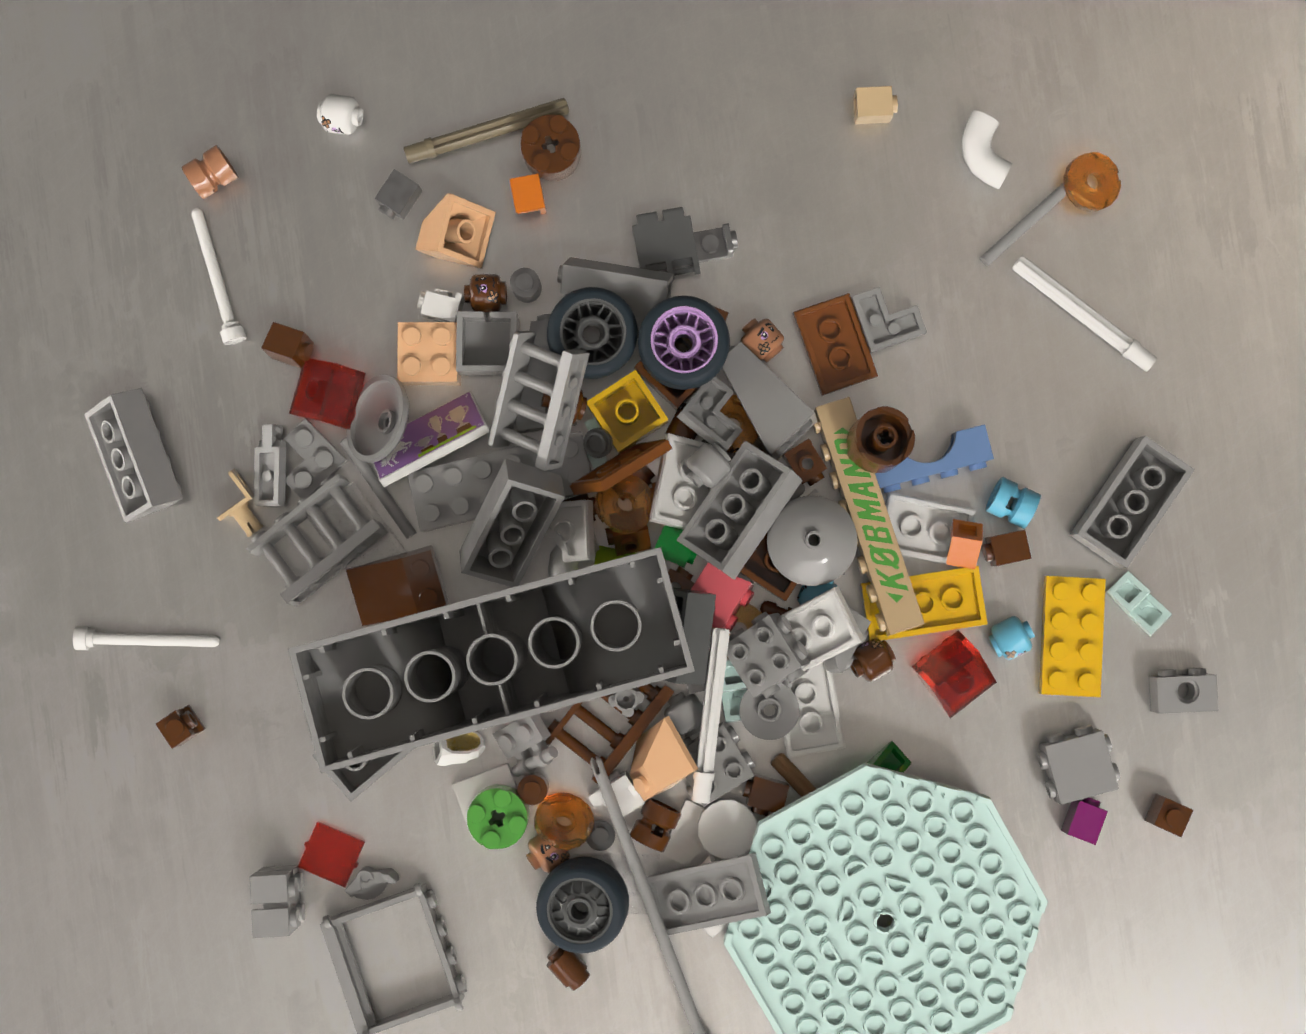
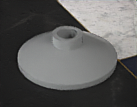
M783 683L779 684L781 690L768 698H765L764 695L753 698L747 689L741 699L739 709L741 721L744 727L757 738L764 740L782 738L797 723L799 717L798 700L793 691ZM773 705L775 707L774 715H765V706Z

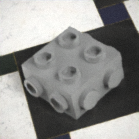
M764 612L751 621L753 626L746 631L740 628L729 635L730 641L728 643L727 656L753 698L764 695L765 698L772 696L781 690L779 687L780 683L786 679L789 683L805 674L803 668L810 664L807 659L808 652L801 642L796 641L790 632L792 627L789 621L784 616H780L779 613L768 615L767 612Z
M723 722L719 724L713 770L715 776L714 781H712L710 803L754 777L751 769L756 766L747 751L741 754L736 743L740 739L733 727L729 726L726 728ZM690 737L685 738L683 742L696 763L699 737L691 740ZM693 773L686 777L690 784L686 787V790L691 798L694 786Z
M1092 725L1076 728L1073 735L1064 737L1063 733L1053 734L1046 737L1047 742L1039 744L1041 752H1037V758L1041 769H1046L1049 780L1045 781V787L1050 799L1054 798L1055 802L1062 805L1119 789L1117 783L1120 780L1119 769L1116 763H1112L1109 754L1112 751V744L1108 734H1104L1102 730L1093 729Z

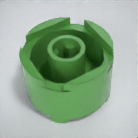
M503 784L488 786L478 793L467 811L468 829L473 838L487 849L510 847L522 837L527 828L530 815L529 805L525 804L518 795L517 789ZM494 810L498 814L504 812L505 816L502 823L499 820H493Z

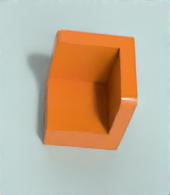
M538 173L509 179L517 214L540 210L541 214L547 213Z
M953 519L950 546L946 558L947 565L969 569L976 568L983 540V524Z

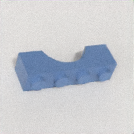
M984 424L951 434L947 451L935 462L921 463L907 457L890 471L875 473L880 489L883 488L884 493L900 490V483L911 481L912 486L930 482L929 476L939 473L941 479L958 475L957 469L969 466L970 471L986 468V461L994 459L986 426Z

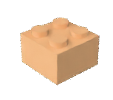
M398 322L397 379L403 385L461 386V375L456 371L457 322Z

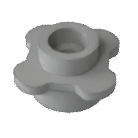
M632 688L611 695L608 702L611 707H617L621 710L623 716L631 717L637 704L644 701V695L641 691H635ZM625 696L629 697L628 702H625L623 700Z

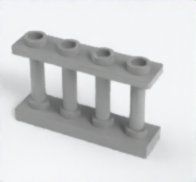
M515 331L509 344V356L502 375L503 381L500 394L496 400V411L490 427L488 446L492 448L509 446L511 442L536 453V468L543 471L562 468L590 353L577 349L564 350L562 355L534 345L535 332ZM531 357L558 368L555 385L527 374ZM524 385L550 396L551 401L548 413L520 402ZM517 414L543 424L544 430L541 442L513 430Z
M340 474L331 475L324 479L317 491L302 497L295 509L290 513L286 512L280 515L274 521V526L268 531H262L254 536L251 540L252 544L246 548L250 554L258 557L264 553L286 582V590L280 595L287 604L297 607L388 533L379 521L364 519L342 489L350 482ZM332 497L356 527V533L348 539L341 538L319 509ZM309 516L333 546L332 552L325 558L318 557L296 528ZM286 535L310 565L309 571L302 577H296L273 546Z

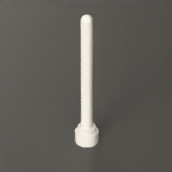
M195 208L192 210L191 215L224 323L221 326V338L224 345L236 344L246 339L243 326H240L239 322L235 321L204 213L200 208Z
M76 626L73 633V646L75 650H89L90 647H95L96 644L216 647L220 642L219 637L216 635L98 633L95 629H90L89 626Z

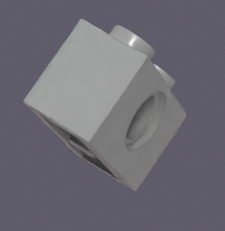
M1206 668L1188 669V674L1177 675L1176 670L1173 669L1158 670L1157 676H1149L1151 712L1219 711L1217 675L1206 673ZM1185 682L1188 686V694L1181 698L1178 695V687Z

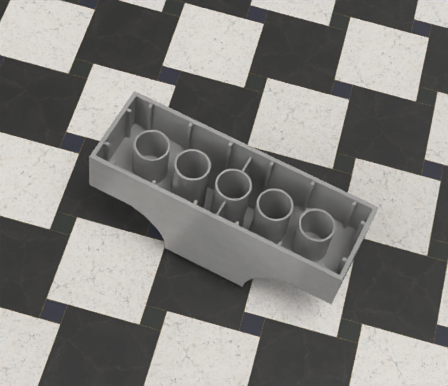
M661 547L288 648L321 773L695 671Z

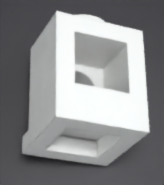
M435 288L434 293L429 291L421 292L418 309H421L420 314L426 319L438 322H457V311H462L464 296L456 292V296L453 298L451 292Z

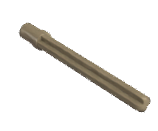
M565 98L557 99L435 138H426L424 141L403 147L409 164L427 158H436L439 154L523 129L540 116L568 115V104Z

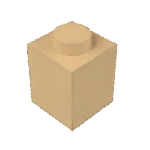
M892 86L859 87L854 92L855 124L890 123L893 113L898 111L897 95H892Z

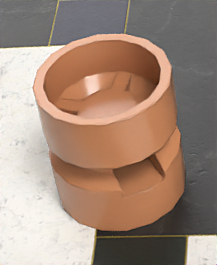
M218 145L204 152L201 161L195 158L181 167L187 179L203 200L218 191L217 185L226 186L239 178Z

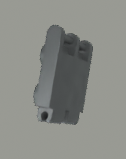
M683 207L662 210L664 220L658 221L657 211L636 215L638 225H633L632 229L640 268L654 271L667 269L664 272L673 273V279H675L674 276L692 272L695 275L701 274L690 215L684 216ZM692 264H693L692 267H687V268H681V269H675V270H673V268H676V267H686V266H688V265H692Z

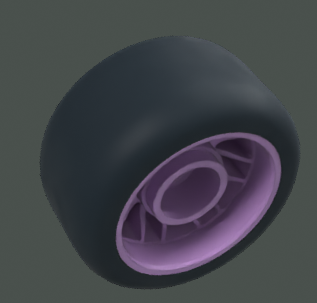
M675 296L658 303L644 318L638 336L639 355L647 372L659 383L681 390L697 388L711 381L725 364L730 347L729 330L720 312L707 301L693 296ZM678 338H688L692 343V348L687 352L679 351L675 347V341Z

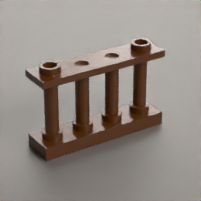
M666 683L661 688L658 685L654 687L652 684L636 687L647 696L646 699L650 703L644 711H641L639 708L637 710L634 709V714L631 717H626L629 719L628 723L631 727L625 735L612 730L581 705L583 702L574 704L560 722L556 719L553 720L547 728L551 736L545 742L549 746L556 738L589 765L592 757L596 761L597 755L563 729L574 714L611 743L609 746L613 748L612 752L607 758L602 755L600 757L609 777L675 691ZM614 694L606 695L601 698L609 704L608 699L611 695ZM613 707L622 714L621 710H619L617 707ZM593 775L591 780L597 783L595 775Z

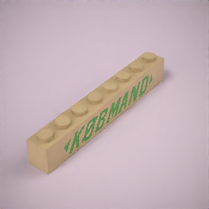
M850 397L815 407L814 412L818 422L813 425V429L816 434H821L824 444L820 445V450L824 461H830L833 472L829 473L830 481L834 490L839 489L842 500L838 501V504L847 511L856 528L857 546L860 557H857V563L861 574L866 573L870 585L866 586L869 600L871 603L876 602L879 613L875 614L879 630H885L886 635L890 636L922 626L925 623L876 475L858 467L847 455L848 432L857 421Z

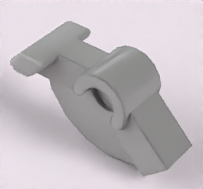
M365 866L358 872L356 878L344 891L351 898L355 896L364 900L374 899L382 894L388 883L395 884L399 880V876L392 868L374 870L370 866Z

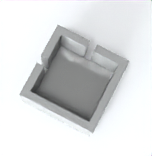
M457 311L456 371L459 375H503L509 356L510 341L513 338L514 332L519 331V316L517 312H490L492 322H487V316L484 312Z
M298 865L262 867L250 876L251 904H263L264 909L251 910L253 938L290 936L301 925V921L305 920V904L300 903V891H303L304 877L303 873H299Z

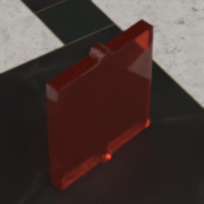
M318 821L309 841H306L304 844L306 849L298 868L345 888L354 868H357L359 865L357 860L365 841Z

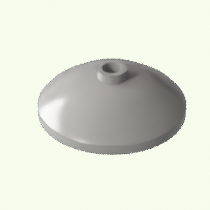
M378 375L372 378L361 388L351 406L347 422V441L352 454L361 461L374 463L382 460L396 448L403 437L408 422L409 401L403 384L397 378L389 375Z
M803 496L788 502L767 532V549L772 563L784 577L797 584L818 586L834 581L849 568L857 550V532L852 518L838 503L822 496ZM815 534L819 537V544L817 546L809 544L808 538L810 535Z

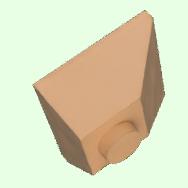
M447 193L422 221L415 250L438 259L482 268L496 212L454 194Z
M669 716L663 718L643 733L636 742L629 776L633 781L635 790L640 794L643 801L673 787L698 770L696 763Z

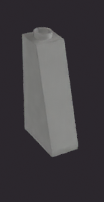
M569 257L559 267L557 282L561 283L560 293L564 295L585 287H599L616 293L632 309L637 327L640 330L641 324L648 312L658 303L671 298L673 273Z
M551 314L537 316V321H531L529 330L536 333L534 345L549 350L547 325ZM531 357L527 374L555 384L558 368ZM524 385L520 402L545 412V407H541L543 393ZM517 414V432L527 433L544 430L543 424Z
M741 341L736 346L729 347L728 356L722 369L768 455L778 460L818 422L815 412Z

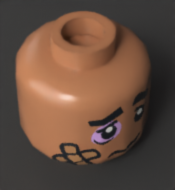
M754 318L742 328L745 334L740 341L761 361L764 360L767 363L784 348L782 346L784 341L783 334L769 319H762L758 322Z
M546 828L529 840L528 849L530 853L526 857L535 870L541 868L544 872L550 873L558 865L570 858L569 850L572 849V846L560 829L555 831L552 828Z

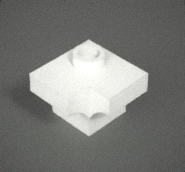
M617 769L610 774L608 778L623 817L645 804V801L635 790L627 770L620 773ZM599 787L588 794V799L594 807L606 805Z

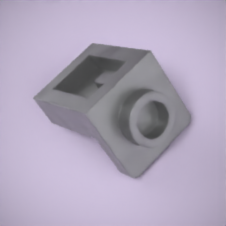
M729 223L723 224L721 228L693 232L699 263L733 257L734 248H738L736 231H730Z

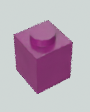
M1090 797L1073 801L1069 806L1061 831L1096 845L1108 811L1099 807L1100 801Z

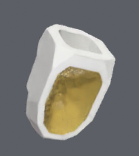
M476 731L433 743L432 750L434 763L440 766L467 763L468 760L478 758L484 752L485 742L483 737Z

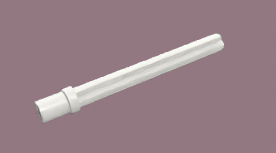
M1021 256L1012 267L1014 272L1122 353L1121 355L1124 358L1131 360L1145 372L1156 362L1157 357L1142 347L1141 343L1136 339L1130 338L1026 257Z
M713 628L711 634L696 761L698 770L693 773L692 801L696 803H710L712 781H714L715 776L713 770L730 634L729 630L725 628Z

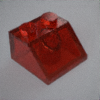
M310 358L301 369L289 414L350 430L356 415L355 410L359 395L364 387L363 381L366 373L338 363Z
M959 630L950 637H947L940 645L927 655L921 657L912 666L923 685L950 719L997 683L980 652Z

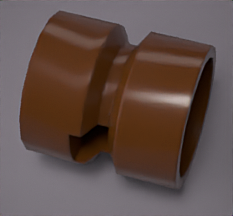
M650 798L645 801L640 811L643 817L636 820L630 836L651 849L664 852L671 838L668 832L676 828L682 813L659 800ZM653 824L657 825L655 829H652Z

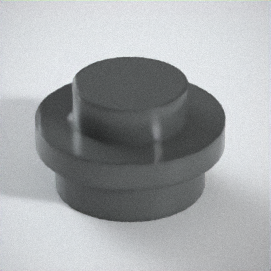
M594 428L586 433L583 446L590 456L602 458L611 452L613 440L605 429Z
M595 821L586 830V842L594 850H606L614 843V828L606 821Z

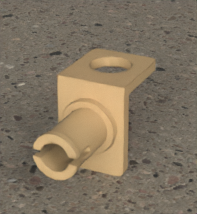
M234 468L228 474L245 498L223 512L217 519L221 521L228 515L230 517L233 516L245 531L247 537H250L260 530L263 525L247 506L249 504L248 501L254 497L253 491Z

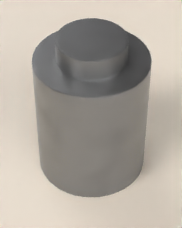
M520 268L512 274L510 287L519 301L530 303L539 298L542 292V285L534 270Z

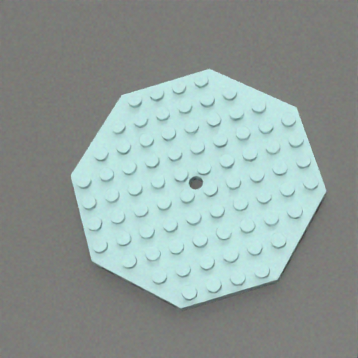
M863 763L758 821L749 854L756 853L771 913L767 916L728 923L724 945L776 1034H986L1011 1020L1014 1011L1013 1004L1017 992H1020L1026 973L1025 966L1030 952L1032 953L1039 932L1038 925L1042 913H1045L1048 901L989 796ZM880 914L892 916V924L888 927L878 926L877 920Z

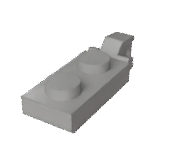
M276 424L262 425V440L259 441V446L255 447L254 505L285 506L286 443L283 437V426Z

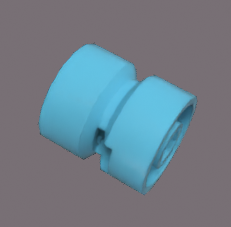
M1001 477L989 497L985 511L999 518L1007 516L1008 522L1025 529L1036 512L1041 494L1026 487L1020 490L1017 483ZM1012 496L1014 500L1011 506L1008 507L1007 504Z

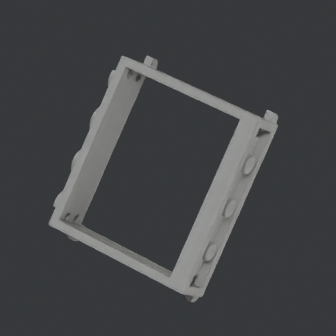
M420 883L415 884L414 888L332 917L329 915L323 917L320 927L357 1034H375L451 1006H455L456 1011L464 1009L462 1001L465 996L464 993L467 992L466 983L462 974L457 975L454 966L457 963L455 951L452 946H447L444 937L447 935V928L443 918L438 919L435 911V907L438 906L437 899L433 890H428L426 883L423 885ZM419 896L452 994L376 1021L343 923Z

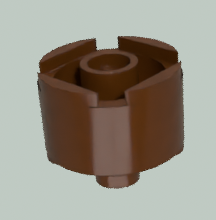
M561 115L540 116L524 128L521 137V152L529 171L532 174L538 173L540 178L551 182L563 180L575 171L581 157L580 139L575 127L565 117ZM552 144L556 151L550 153L547 145Z
M888 406L878 407L866 412L852 425L848 432L847 455L849 459L858 467L870 473H886L903 462L914 448L915 433L914 429H911L908 422L909 419L901 411Z

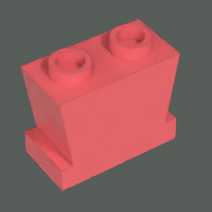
M707 563L691 590L716 594L712 627L725 628L729 632L732 631L739 619L735 615L740 607H746L754 596V592L751 591L754 586L751 582L736 577L734 580L710 563Z

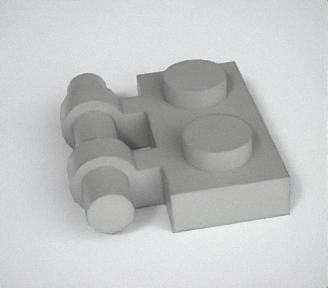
M539 714L515 720L493 733L506 758L516 757L518 762L512 767V773L516 777L531 774L536 770V767H545L558 756L557 749L554 746L548 747L544 741L551 734ZM530 747L534 751L533 756L530 754L528 748Z

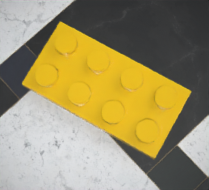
M976 566L975 569L959 568L909 576L925 624L890 636L886 635L885 630H879L875 614L879 613L876 602H870L866 586L870 585V583H860L865 618L871 621L867 628L869 640L879 639L882 641L988 624L979 566Z
M1044 576L1039 694L1101 697L1106 579Z

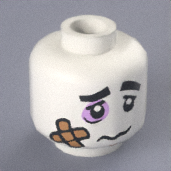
M329 94L318 105L317 119L327 132L351 135L357 126H361L363 122V110L359 108L358 102L353 97Z

